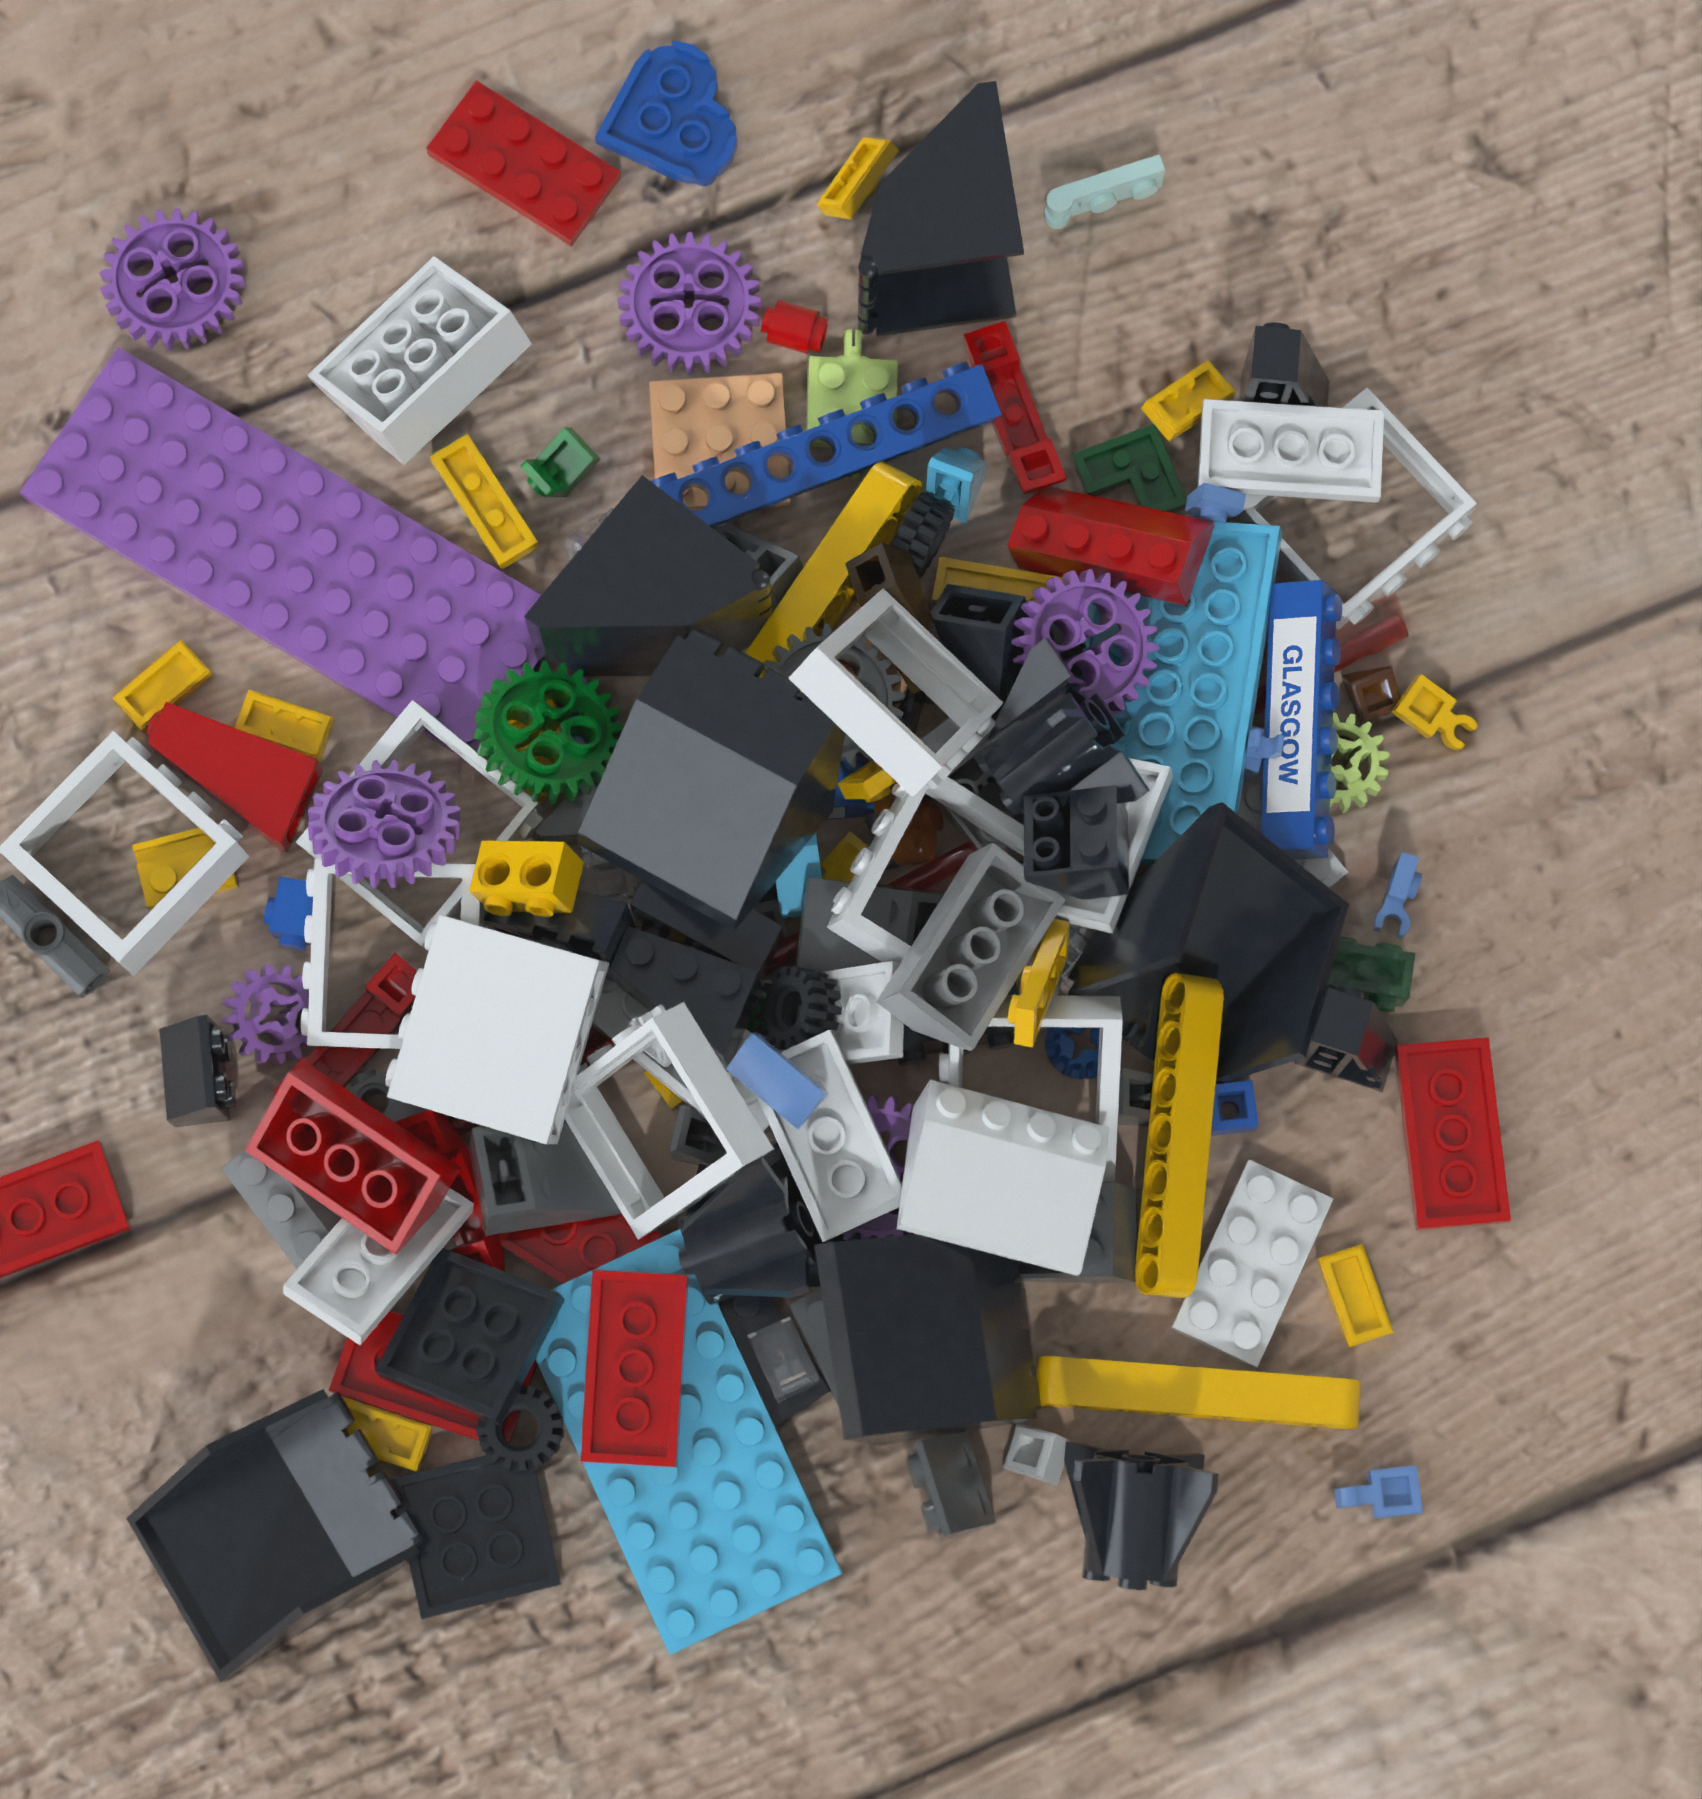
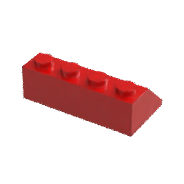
M1049 486L1040 489L1021 505L1007 546L1020 569L1063 577V574L1074 570L1078 578L1081 572L1092 569L1095 581L1100 575L1110 573V587L1125 581L1127 582L1126 593H1139L1144 597L1187 606L1215 525L1214 522Z
M313 1066L287 1073L244 1150L394 1254L399 1253L439 1208L461 1170V1167Z

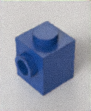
M280 877L275 898H268L265 908L264 924L269 925L268 930L275 939H279L280 946L292 950L305 951L307 945H311V943L305 942L304 937L306 916L312 915L313 897L307 896L306 881Z

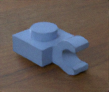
M1203 483L1187 496L1185 513L1192 514L1194 518L1228 523L1244 510L1246 494Z
M1252 726L1248 736L1247 761L1243 784L1262 771L1264 758H1278L1282 755L1284 735L1278 734L1274 738H1265V729Z
M1401 852L1395 861L1382 901V908L1373 921L1374 931H1380L1384 919L1394 918L1399 924L1396 938L1402 939L1408 932L1410 918L1404 910L1403 904L1406 898L1414 900L1422 879V873L1415 871L1419 857Z
M1417 1466L1367 1471L1368 1485L1334 1489L1336 1508L1371 1505L1373 1519L1423 1513Z

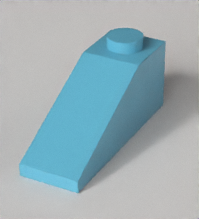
M945 446L932 456L929 461L926 494L954 508L953 519L967 524L986 477L987 462L981 460V456L970 449L958 447L954 450Z

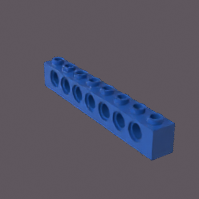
M963 362L944 370V379L928 384L926 377L912 381L901 387L903 394L887 400L885 393L875 395L860 402L862 410L846 416L843 409L830 412L819 417L820 425L812 429L803 431L802 426L797 425L777 433L778 441L762 447L760 441H754L735 449L736 457L720 463L717 456L693 465V474L678 479L676 473L673 472L651 482L710 527L714 528L872 468L879 461L888 462L993 422L1002 414L983 365L970 368L968 362ZM947 393L955 399L957 408L954 414L945 415L937 410L935 406V396L937 394ZM897 409L909 410L915 418L914 429L909 431L899 429L893 421L894 411ZM859 424L868 426L874 434L873 444L867 447L857 445L851 437L852 427ZM816 440L827 442L832 449V459L824 463L814 460L809 452L810 443ZM773 456H781L787 459L791 466L790 475L781 479L772 476L767 468L768 459ZM731 472L744 474L749 481V490L739 495L730 492L725 485L726 475ZM689 488L701 489L707 496V506L697 511L689 509L684 504L683 492Z

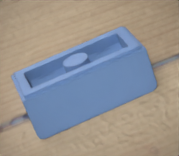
M752 1032L726 1068L728 1072L798 1130L829 1094L755 1032Z

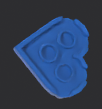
M672 41V45L660 46L651 52L650 48L645 50L634 63L595 136L596 144L673 180L699 186L711 185L716 180V177L722 175L733 162L737 149V136L735 125L731 121L727 109L715 101L718 92L716 71L710 64L707 54L693 44L681 41Z

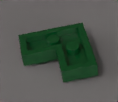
M1154 424L1072 453L1071 461L1085 494L1097 496L1129 484L1139 506L1171 513L1186 509L1187 498L1159 431Z

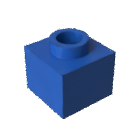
M1253 1081L1216 1084L1211 1136L1255 1131L1259 1125ZM1226 1103L1232 1104L1237 1110V1116L1233 1119L1223 1117L1220 1111L1221 1106Z

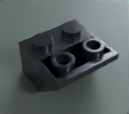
M947 584L931 611L941 644L992 693L1003 701L1023 665L1013 661L1017 656L1024 654L1023 647L1013 645L1011 641L1024 636V631L1017 628L1014 622L1021 618H1029L1021 608V605L1026 603L1027 600L1022 595Z
M1117 785L1024 796V879L1026 882L1082 900L1129 895L1128 812L1124 803H1122Z
M198 1015L159 1029L167 1121L174 1127L230 1121L229 1108L236 1107V1092L233 1080H227L225 1063L232 1062L231 1041L228 1042L226 1038L229 1034L223 1035L222 1027H219L208 1015Z

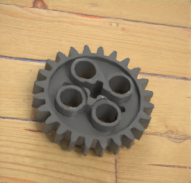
M824 625L820 637L815 635L810 626L806 627L803 632V642L794 634L789 635L786 640L789 651L777 645L772 654L778 663L766 660L764 662V672L766 673L772 667L790 677L815 648L832 634L830 625ZM863 636L837 661L848 663L854 670L855 678L900 720L904 712L892 705L901 702L905 697V693L893 691L892 687L899 683L902 677L898 674L887 675L886 670L892 662L888 658L879 661L876 655L880 650L875 645L870 649L865 648L866 637ZM799 693L796 699L802 701L805 694ZM845 733L841 761L846 769L851 772L856 767V756L865 764L871 762L872 758Z

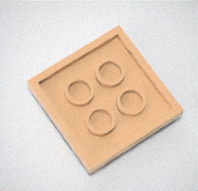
M782 373L649 382L655 479L673 472L676 473L678 479L693 474L692 466L701 461L717 456L719 462L722 463L735 458L734 450L743 445L760 441L761 446L764 447L777 442L776 434L786 430ZM773 456L768 459L767 468L772 476L780 479L789 476L787 459L781 456ZM731 472L726 475L725 485L730 492L739 495L749 490V481L744 474ZM689 488L683 492L684 504L689 509L697 511L707 506V496L701 489ZM788 499L769 507L791 506V500Z

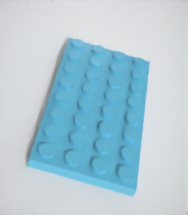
M1214 522L1215 526L1187 606L1140 596L1139 601L1135 605L1137 611L1143 609L1151 610V613L1143 620L1144 626L1157 627L1156 632L1147 636V642L1159 646V650L1147 654V658L1153 661L1157 667L1150 671H1142V674L1147 677L1150 684L1143 688L1134 687L1139 696L1137 700L1127 702L1123 699L1125 709L1122 711H1127L1132 719L1121 727L1125 736L1118 743L1127 745V750L1124 752L1128 758L1169 766L1173 773L1172 782L1140 861L1142 865H1153L1208 807L1223 802L1238 814L1247 761L1248 736L1252 729L1269 622L1272 583H1275L1282 540L1280 526ZM1124 592V596L1126 597L1134 595ZM1090 603L1087 610L1088 617L1093 623L1098 625L1101 617L1100 612L1095 605ZM1114 624L1105 631L1086 638L1087 647L1082 650L1085 651L1089 646L1116 634L1119 630L1118 626ZM1111 644L1108 652L1110 660L1119 666L1121 653L1116 646ZM1082 672L1081 676L1078 675V674H1075V677H1077V678L1081 679L1082 681H1084L1083 672Z
M680 1229L594 1270L686 1275L681 1267L678 1256L679 1250L685 1248ZM593 1270L552 1289L559 1292L565 1301L535 1358L551 1395L562 1414L563 1421L580 1459ZM690 1276L677 1467L582 1462L669 1655L843 1573L720 1304L709 1305L704 1298L701 1285L696 1276Z

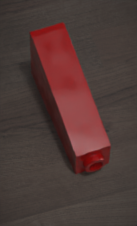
M165 702L161 713L156 712L152 716L147 728L148 744L153 751L279 850L288 853L322 775L323 769L319 762L309 756Z

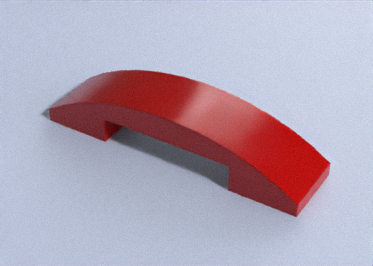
M1004 320L963 334L972 368L983 365L1002 414L991 423L1023 495L1066 481V476L1053 442L1046 435L1021 371L1020 357L1006 321Z
M394 953L366 984V992L330 1032L393 1034L401 1024L404 1016L412 1010L416 997L412 995V983L417 970L398 954ZM317 1046L307 1059L302 1057L291 1071L313 1066L345 1088L380 1048ZM284 1079L272 1091L273 1094L276 1095Z
M429 1109L396 1121L398 1125L461 1167L450 1188L474 1203L472 1214L453 1235L457 1247L450 1251L505 1271L503 1247L500 1244L499 1234L485 1236L470 1153L456 1129L444 1114Z

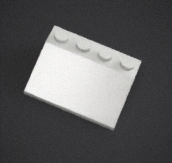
M434 256L307 376L379 446L405 465L532 343L508 308Z
M929 1080L912 1109L897 1229L1079 1276L1082 1271L1105 1172L1109 1127Z

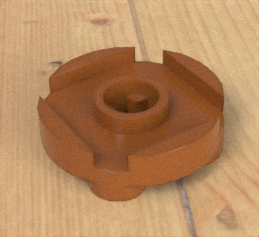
M897 782L889 786L891 792L887 796L874 802L875 814L881 813L884 809H890L896 798L892 794V789ZM924 794L892 855L893 860L902 866L911 864V866L918 865L935 858L937 831L943 829L944 822L939 807L935 804L930 805L926 794Z

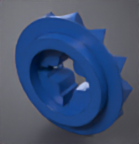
M1048 1027L1045 1036V1050L1051 1064L1060 1073L1073 1079L1084 1080L1097 1077L1098 1051L1085 1048L1081 1054H1078L1075 1060L1072 1058L1075 1043L1069 1039L1070 1036L1064 1034L1065 1032L1069 1035L1079 1036L1083 1030L1086 1031L1087 1027ZM1092 1027L1089 1041L1095 1045V1048L1099 1049V1028Z

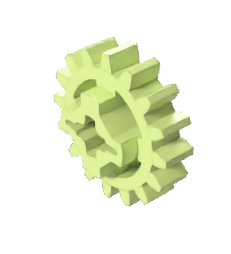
M1334 712L1333 727L1337 732L1338 746L1336 753L1331 755V760L1333 756L1338 761L1344 758L1346 760L1351 759L1345 769L1341 765L1334 767L1331 765V771L1336 779V786L1340 790H1336L1335 797L1330 799V808L1333 802L1339 803L1342 813H1346L1350 808L1352 800L1360 808L1366 805L1368 800L1365 792L1375 797L1377 796L1381 787L1375 780L1383 781L1389 773L1387 769L1379 765L1386 763L1390 755L1389 752L1378 751L1377 749L1384 740L1382 735L1372 738L1368 735L1372 725L1369 721L1359 728L1355 726L1354 714H1350L1346 722L1342 723L1339 721L1337 713ZM1338 735L1349 737L1355 741L1341 739ZM1368 758V774L1366 779L1362 781V774L1358 767L1359 764Z

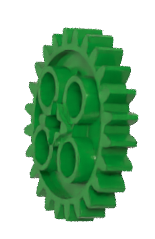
M542 661L539 672H534L527 662L523 665L521 677L512 669H508L504 682L495 679L490 689L491 693L484 692L480 703L483 708H478L474 720L479 724L476 726L473 735L474 739L482 741L477 754L478 756H491L486 765V771L490 772L497 769L502 771L498 781L499 785L506 784L510 780L516 782L514 788V795L516 796L522 793L525 788L531 789L532 802L538 800L541 792L548 794L551 804L556 803L559 792H563L570 802L575 800L578 788L587 796L590 795L594 782L600 783L624 728L623 725L614 723L619 716V708H606L612 695L610 693L601 695L595 693L599 683L597 679L589 682L587 685L581 682L583 677L582 669H579L572 677L566 675L565 663L560 664L557 672H551L547 661ZM546 700H556L563 705V708H554ZM576 713L581 714V715H579V716H576V717H573V718H571V719H568L570 716H572V715H574V714H576ZM508 721H520L526 728L517 729L509 724ZM580 735L585 737L589 743L580 744L572 736ZM529 744V747H527L526 749H524V750H522V751L516 750V749L525 747V746H527V745ZM544 756L548 758L552 762V764L543 765L537 762L534 757Z

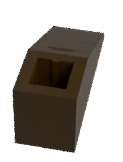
M880 543L845 563L861 607L884 588L941 643L909 552ZM896 666L911 693L915 694L921 691V689L916 684H914Z

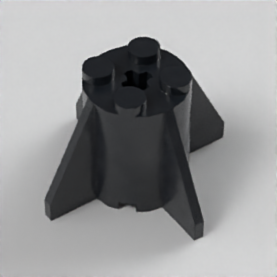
M1044 638L1031 648L1001 709L995 726L992 728L987 740L982 744V750L975 754L977 764L985 774L995 778L1003 790L1000 792L1003 804L1015 815L1024 811V796L1117 785L1122 803L1137 801L1150 790L1124 751L1127 750V745L1118 743L1125 736L1121 727L1132 719L1127 711H1111L1097 693L1088 698L1080 690L1086 683L1074 677L1049 638Z
M762 1156L743 1166L698 1210L678 1218V1225L685 1246L678 1253L681 1267L688 1277L696 1276L701 1285L704 1298L709 1305L717 1304L738 1295L796 1297L811 1291L810 1287H821L815 1245L825 1244L826 1241H822L816 1226H813L808 1208L784 1156L771 1167H769Z
M1066 1442L1064 1462L1085 1536L1082 1577L1095 1581H1109L1110 1577L1119 1578L1118 1586L1131 1590H1146L1148 1581L1149 1584L1155 1586L1177 1587L1179 1562L1217 1494L1219 1473L1203 1470L1205 1455L1199 1453L1165 1455L1153 1452H1145L1144 1455L1129 1454V1450L1104 1449L1076 1442Z

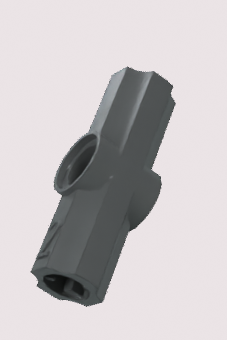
M13 874L0 881V919L80 998L83 999L86 995L93 993L105 981L110 969ZM47 927H56L57 936L54 942L47 946H38L37 940L40 932Z

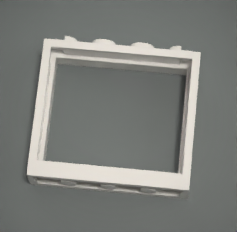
M1365 388L1343 408L1384 411L1383 445L1449 514L1345 604L1342 603V617L1340 621H1336V628L1338 630L1348 621H1351L1353 625L1362 621L1374 608L1371 602L1382 592L1389 597L1398 590L1407 580L1404 573L1416 564L1421 569L1440 552L1437 545L1448 535L1452 540H1455L1463 534L1473 523L1469 517L1477 505L1469 494L1368 388ZM1246 494L1244 510L1235 519L1238 523L1270 525L1258 512L1277 496ZM1282 538L1278 566L1293 582L1321 580Z
M884 588L817 646L788 678L912 797L925 785L933 791L995 726V721L991 716L1003 704L994 693ZM863 636L871 641L961 727L936 754L837 661Z
M413 700L359 764L365 771L372 770L373 761L377 760L382 769H388L393 760H397V763L422 732L427 729L523 807L496 841H519L521 837L526 840L535 833V830L543 821V818L540 816L545 809L543 805L538 801L532 802L531 796L524 790L518 796L514 795L516 783L512 780L506 784L499 785L498 781L502 773L499 769L487 772L485 768L488 760L483 756H478L477 751ZM307 828L296 843L315 859H322L321 854L314 855L313 845L312 841L309 840ZM352 875L339 877L422 947H425V938L430 925L437 923L439 915L456 918L461 912L462 882L424 927L377 887L372 888L370 882L365 877L356 885L352 884Z
M112 731L0 845V853L132 976H135L249 858V855L237 843L243 836L225 819L219 824L214 822L208 816L213 809L194 791L188 797L185 796L178 789L182 781L164 764L156 770L147 761L152 755L135 738L131 737L125 742ZM126 762L216 844L122 940L32 856Z
M946 777L933 791L925 785L914 797L898 783L895 784L892 794L896 798L889 810L884 809L872 826L871 832L876 836L869 849L863 848L851 866L850 871L855 874L848 888L843 887L833 899L835 904L831 911L834 914L827 928L881 962H902L911 946L862 916L861 913L925 793L1023 856L1024 825L949 777Z
M315 859L314 869L308 870L306 879L307 896L313 897L312 915L306 916L304 926L305 942L311 943L310 962H305L303 966L302 981L303 988L309 989V1008H303L301 1034L302 1036H307V1046L401 1049L403 1041L399 1040V1035L326 1032L332 874H335V864L323 867L322 859ZM432 863V875L430 877L419 871L414 873L415 877L462 879L461 921L486 928L483 919L487 911L484 909V905L469 892L476 864L446 863L444 866ZM349 871L345 875H352V872Z
M1013 995L1005 997L988 1026L1015 1027V1024L1008 1023V1012ZM1053 996L1041 1027L1099 1028L1095 1124L1109 1127L1106 1167L1102 1182H1115L1123 1022L1120 996ZM949 1044L948 1054H939V1082H948V1085L962 1088L963 1049Z
M684 1002L667 1011L662 1004L658 1005L649 1013L638 1018L642 1025L638 1028L635 1024L613 1037L612 1040L616 1045L615 1047L609 1044L591 1054L587 1058L590 1066L588 1067L585 1063L579 1067L565 1116V1121L637 1239L669 1223L722 1186L743 1166L761 1156H765L774 1149ZM657 1040L662 1045L727 1151L726 1155L665 1198L597 1088L599 1084Z

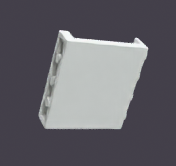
M439 915L437 923H432L426 934L425 949L429 951L424 969H418L412 983V995L416 997L411 1014L407 1013L400 1025L399 1040L403 1042L398 1059L394 1058L387 1070L385 1082L387 1086H390L387 1097L540 1143L558 1144L609 963L460 921L452 917Z

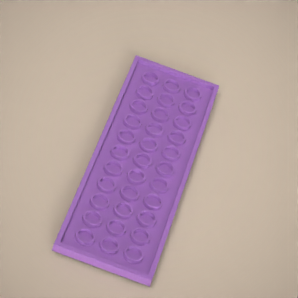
M117 347L20 491L24 499L397 719L412 700L415 701L475 751H478L482 741L474 739L473 735L476 726L479 725L474 720L478 708H483L480 703L484 692L491 693L490 689L495 679L504 682L508 669H512L521 677L524 663L528 662L534 672L539 667L524 615L540 598L541 594ZM425 729L422 732L426 737L457 754L429 730Z

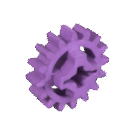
M272 964L261 966L260 976L254 969L244 972L247 984L236 981L230 985L233 992L237 994L236 997L223 999L222 1004L232 1009L231 1015L221 1018V1023L233 1024L234 1031L226 1038L228 1042L239 1039L242 1041L243 1044L238 1052L241 1056L248 1055L253 1050L256 1051L255 1063H265L270 1055L274 1065L283 1064L285 1062V1052L293 1060L302 1057L299 1045L306 1048L313 1047L307 1046V1036H302L301 1014L303 1008H309V989L305 990L303 988V974L290 978L291 966H281L275 974ZM268 984L282 986L291 994L288 996L278 994L274 987H270ZM249 1000L251 1006L248 1017L245 1019V1007ZM286 1005V1008L279 1011L280 1014L274 1018V1022L259 1024L261 1020L267 1018L266 1015L271 1012L272 1007ZM298 1011H300V1022L297 1029L295 1022ZM258 1033L268 1035L272 1043L276 1042L277 1045L263 1043L254 1035Z

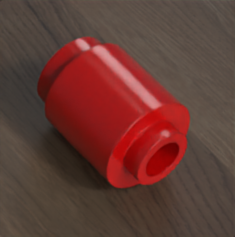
M778 300L775 308L767 306L761 325V332L767 334V343L805 354H808L810 350L820 353L825 341L829 318L819 316L820 311Z

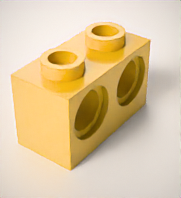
M481 841L469 892L484 905V909L487 912L498 916H509L512 912H529L539 917H551L553 913H572L584 862L565 842Z

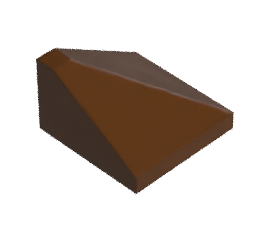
M1391 666L1358 671L1341 676L1361 724L1392 713L1391 711L1401 698Z

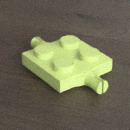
M852 329L843 332L844 355L837 357L809 356L806 430L819 426L818 418L830 412L843 409L846 416L862 410L860 402L875 395L885 393L887 400L896 397L898 360L870 359L861 356L862 331L856 329L853 336V346ZM895 410L893 413V421L896 426L897 410ZM859 424L852 427L851 437L857 445L867 447L873 444L874 434L868 426ZM822 440L813 441L809 446L831 449L830 445ZM860 473L851 475V479L860 477Z

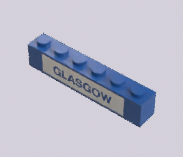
M1324 580L1272 583L1270 595L1265 738H1274L1280 734L1284 735V742L1280 757L1264 758L1261 834L1293 859L1328 858V844L1333 843L1335 835L1334 822L1329 813L1330 799H1333L1336 794V779L1331 771V755L1336 753L1338 746L1337 732L1333 727V710H1336L1339 705V690L1334 682L1335 665H1339L1341 658L1340 644L1336 638V621H1340L1342 617V602L1339 594Z

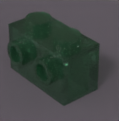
M1340 936L1325 992L1328 987L1336 990L1338 985L1352 987L1363 992V999L1374 1002L1380 1012H1394L1395 1007L1402 1008L1410 998L1415 953L1402 951L1403 948L1395 944L1377 943L1374 947L1357 944V940Z

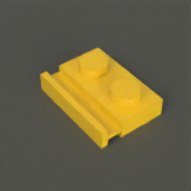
M200 828L132 845L137 860V868L146 906L150 911L216 844ZM235 872L214 894L239 888Z

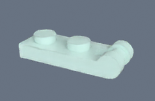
M1155 155L1052 189L1046 199L1045 222L1051 228L1061 229L1069 223L1071 216L1090 210L1093 213L1104 212L1114 207L1118 201L1130 197L1139 200L1153 195L1158 191V188L1162 187L1165 168L1160 155Z

